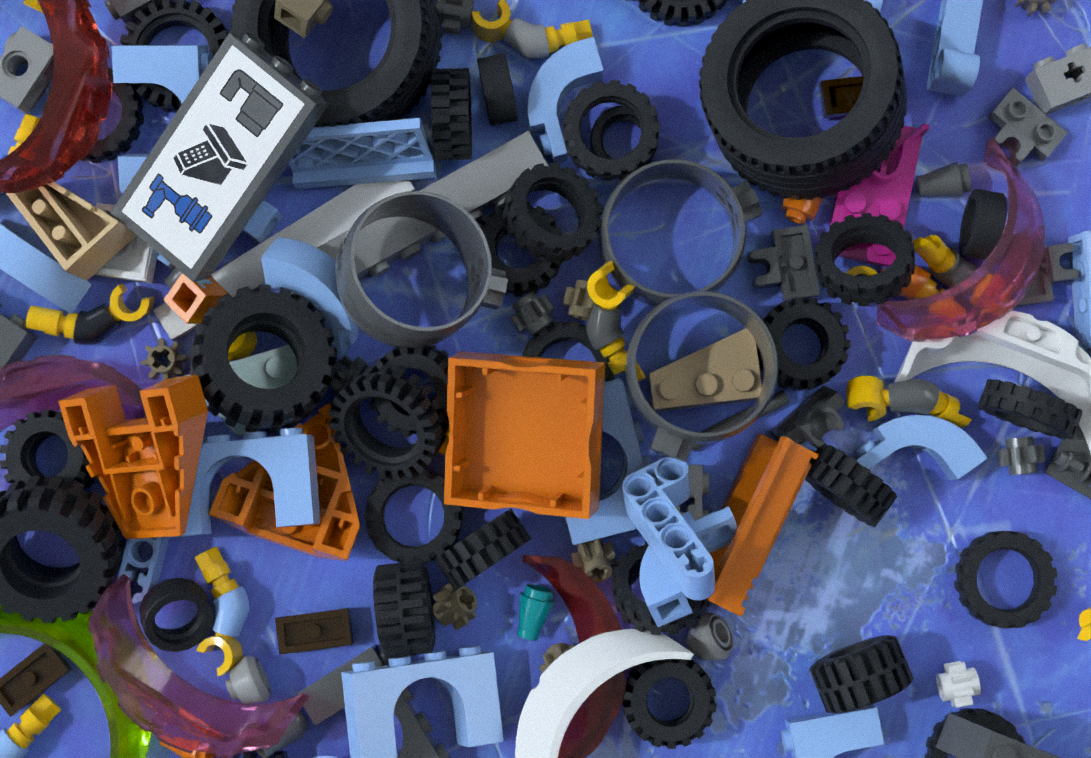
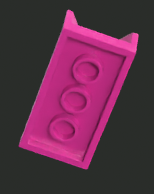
M922 124L919 128L904 125L901 128L900 138L895 142L894 150L890 151L887 160L882 161L881 167L875 170L869 178L861 180L859 185H854L850 190L838 192L835 196L830 225L836 221L840 223L844 221V217L854 215L855 218L861 217V213H872V216L878 217L879 214L888 216L890 221L894 222L896 220L900 222L904 229L922 137L929 130L928 124ZM877 243L856 244L848 247L838 256L887 268L896 259V255L890 249Z

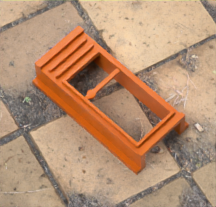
M756 434L721 509L729 506L738 527L729 545L709 553L714 562L715 590L706 600L742 617L745 608L741 604L743 600L748 599L746 595L748 589H753L754 585L751 583L754 578H758L812 465L809 463L810 459H817L819 454L795 443L792 439L781 436L779 442L763 434Z

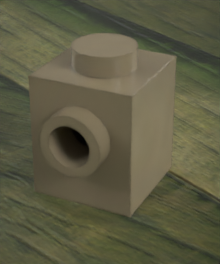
M276 0L274 18L303 38H306L317 23L323 25L327 21L334 6L331 5V0Z

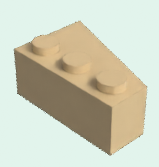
M33 169L6 193L63 269L86 281L137 236L118 219Z

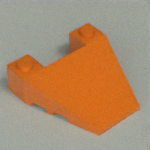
M198 374L169 378L140 390L147 418L125 419L116 385L89 388L59 400L68 436L74 447L80 445L90 463L86 466V469L91 478L97 476L107 493L103 500L125 539L171 537L185 534L208 414Z

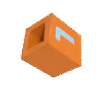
M181 273L164 298V301L186 324H201L203 316L210 307L215 308L218 300L229 293L212 276L208 279L192 282Z

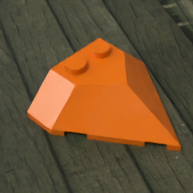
M329 402L319 409V413L303 425L300 423L295 427L303 428V434L314 436L321 524L276 527L273 483L267 470L256 460H253L236 474L233 472L222 480L209 515L251 536L318 558L348 561L361 526L344 456L340 451L341 443H335L333 435L337 430H330L329 422L333 418L329 416V411L332 407L331 403Z

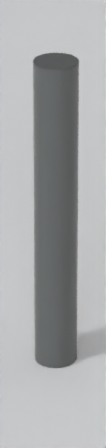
M783 390L772 396L770 403L759 418L789 403V399ZM755 405L700 433L719 432L738 425L747 417ZM693 443L691 449H692L693 451H696V450H698V449H700V448H702V447H704V446H706V445H708V444H710V443H707V444H694V443Z

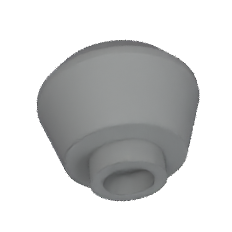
M706 612L701 620L697 619L695 621V625L689 628L686 638L689 651L701 660H725L729 657L734 645L732 632L726 621L721 616L711 612Z
M244 656L229 671L230 678L225 680L227 690L233 700L239 699L242 704L265 703L271 695V687L266 673L256 657Z

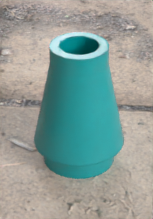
M526 584L525 590L520 592L517 636L532 641L538 640L540 631L555 603V600L552 599L553 590L536 584Z

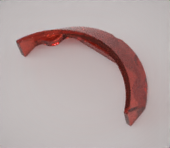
M37 0L46 18L52 40L54 55L52 88L43 115L32 133L18 148L0 159V193H20L59 180L65 176V172L87 156L101 133V123L107 117L112 93V82L108 80L107 58L110 57L107 41L101 37L97 24L88 9L91 5L87 0Z
M522 554V562L527 563L541 573L562 597L572 616L579 643L600 633L622 630L611 604L603 592L580 569L561 557ZM624 671L605 681L582 703L565 732L558 758H586L603 741L602 739L617 717L626 688Z

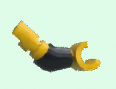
M121 284L112 291L110 305L104 303L89 311L81 310L78 314L68 313L65 316L61 310L31 305L26 317V328L44 331V334L57 337L60 333H64V338L73 339L75 344H99L121 326V320L136 321L147 316L153 310L155 299L154 296L143 298L139 309L132 311L124 304L123 297L128 290L124 284Z

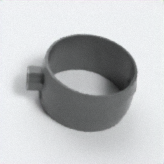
M680 159L652 162L634 170L613 190L602 214V225L599 231V250L604 264L609 261L613 262L614 270L609 273L611 278L621 289L627 284L635 286L630 296L653 307L673 296L679 295L651 290L632 279L623 270L614 256L608 231L612 212L626 194L643 183L657 179L674 178L692 182L707 190L721 204L730 221L733 249L729 265L717 280L697 290L718 292L730 279L740 263L746 243V222L763 214L758 197L748 181L731 188L721 176L708 167Z
M401 192L381 199L368 207L357 218L342 239L336 258L337 292L348 317L369 337L394 347H425L449 338L462 328L481 306L499 309L507 290L508 279L506 278V271L492 268L489 245L479 224L459 204L431 192ZM409 217L424 221L444 233L459 251L464 261L468 278L467 298L458 319L436 327H417L394 320L379 310L364 292L356 273L354 252L359 231L381 219Z
M712 291L682 293L663 301L652 309L637 327L631 339L625 362L626 383L631 400L640 415L657 430L650 449L682 462H686L693 443L707 444L719 442L742 432L752 425L765 411L772 399L777 385L779 369L776 345L763 320L743 302L731 296ZM684 307H710L733 316L752 334L763 360V384L755 406L738 425L719 432H691L665 421L650 407L638 384L635 366L636 353L640 338L644 332L663 315Z

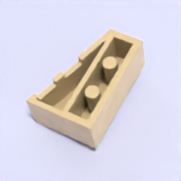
M745 328L649 373L647 383L650 407L655 412L758 400L762 385L756 341L752 334Z

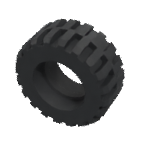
M259 285L257 292H251L248 286L239 288L234 297L226 294L218 300L215 308L210 307L203 316L201 325H198L190 354V375L198 374L204 398L209 403L208 411L215 417L219 413L225 416V424L233 428L239 423L246 426L245 432H257L259 428H266L267 433L278 432L281 426L285 425L287 428L297 425L302 417H308L315 410L333 380L336 370L333 366L337 360V348L331 346L335 338L330 327L324 329L322 324L326 318L320 310H316L313 313L308 308L311 303L303 296L299 300L290 297L292 290L281 287L279 293L271 292L270 285ZM253 331L268 332L280 337L290 346L297 360L295 376L288 384L272 389L258 388L246 383L234 372L228 360L229 347L233 340L242 334Z
M43 476L29 477L26 484L24 481L19 480L9 485L7 490L0 492V603L3 605L1 608L3 611L10 615L16 612L22 615L21 619L33 622L34 618L42 619V623H55L57 618H62V621L76 619L79 612L81 614L88 613L94 609L97 602H101L104 599L121 562L124 541L121 539L122 532L116 521H113L114 518L107 505L104 506L101 503L103 497L95 490L89 493L83 489L85 484L75 480L72 484L64 482V477L51 476L50 480H44ZM33 530L56 534L74 548L80 562L62 568L42 565L31 559L22 550L16 535Z

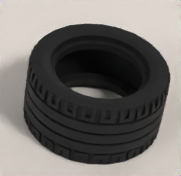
M235 0V4L232 6V11L234 12L230 21L232 24L230 33L245 34L249 32L255 35L265 44L263 49L272 57L275 55L279 56L293 66L288 43L290 28L274 18L276 0ZM386 0L391 18V33L382 60L360 82L343 89L322 90L320 96L330 104L314 127H334L356 123L401 120L404 114L408 115L414 105L417 106L420 101L418 100L422 95H426L428 86H431L432 69H438L436 68L437 62H440L441 58L439 56V52L442 50V43L440 42V38H442V31L440 30L441 20L437 16L438 9L433 2L434 0ZM294 68L292 73L301 79Z
M746 0L742 5L737 6L732 13H729L726 20L717 27L718 29L711 37L710 44L705 49L706 54L702 57L703 67L700 68L699 72L701 77L699 80L701 106L725 159L731 164L734 171L738 172L740 177L748 180L749 184L758 186V189L761 191L767 190L773 196L779 195L786 199L788 197H793L795 200H813L816 197L821 199L826 198V196L837 195L840 191H847L854 185H859L861 180L869 178L875 170L881 167L883 160L888 159L890 151L894 150L896 146V140L901 136V128L904 127L905 123L904 117L907 112L906 84L899 45L894 38L893 30L889 28L887 20L881 17L879 10L873 8L869 1ZM807 49L830 51L849 60L863 75L861 93L854 107L840 122L821 133L798 138L778 136L757 126L747 115L750 92L757 78L770 64L789 53Z

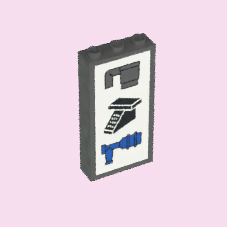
M249 32L245 34H228L110 212L192 282L210 278L330 104L320 96L322 90L317 85L307 79H299L292 73L294 68L289 62L276 55L272 57L263 49L265 44Z

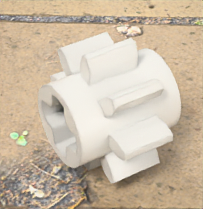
M961 661L943 664L945 673L936 675V683L941 700L943 702L951 700L952 707L955 706L956 708L974 705L972 696L981 694L980 681L975 668L966 669L965 662L961 663Z

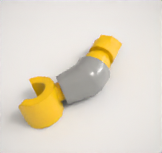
M499 0L497 3V15L501 18L496 21H486L481 17L480 11H472V29L478 38L486 42H497L503 39L504 42L525 58H548L549 53L557 52L561 46L565 47L576 41L593 37L589 19L560 24L559 29H555L554 26L544 27L543 24L534 25L519 18L511 20L510 8L505 0Z

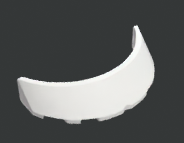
M995 309L994 312L971 313L969 311L957 314L926 332L924 331L911 343L894 383L910 380L916 375L934 367L956 362H986L1014 369L1038 381L1058 398L1065 400L1066 403H1071L1082 410L1083 413L1079 426L1087 441L1091 455V357L1078 345L1079 341L1062 328L1048 321H1039L1033 315L1018 311Z
M622 629L600 633L566 650L541 674L539 684L534 689H531L524 703L518 722L515 758H558L563 737L575 713L589 695L605 681L628 668L642 663L663 659L691 660L694 653L662 632L661 635H652L651 631L644 630V632L636 629Z

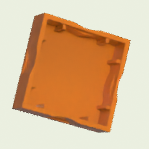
M461 351L448 357L447 413L450 434L445 453L444 504L494 510L518 508L542 515L590 519L599 509L606 363Z

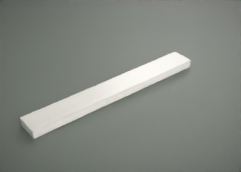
M410 180L355 184L218 269L211 276L232 297L236 295L237 289L247 286L251 292H255L259 285H266L261 257L276 237L301 241L317 248L349 230L357 218L368 207L379 200L397 193L416 190ZM166 302L153 310L172 341L178 340L197 328L198 325H201L186 324Z

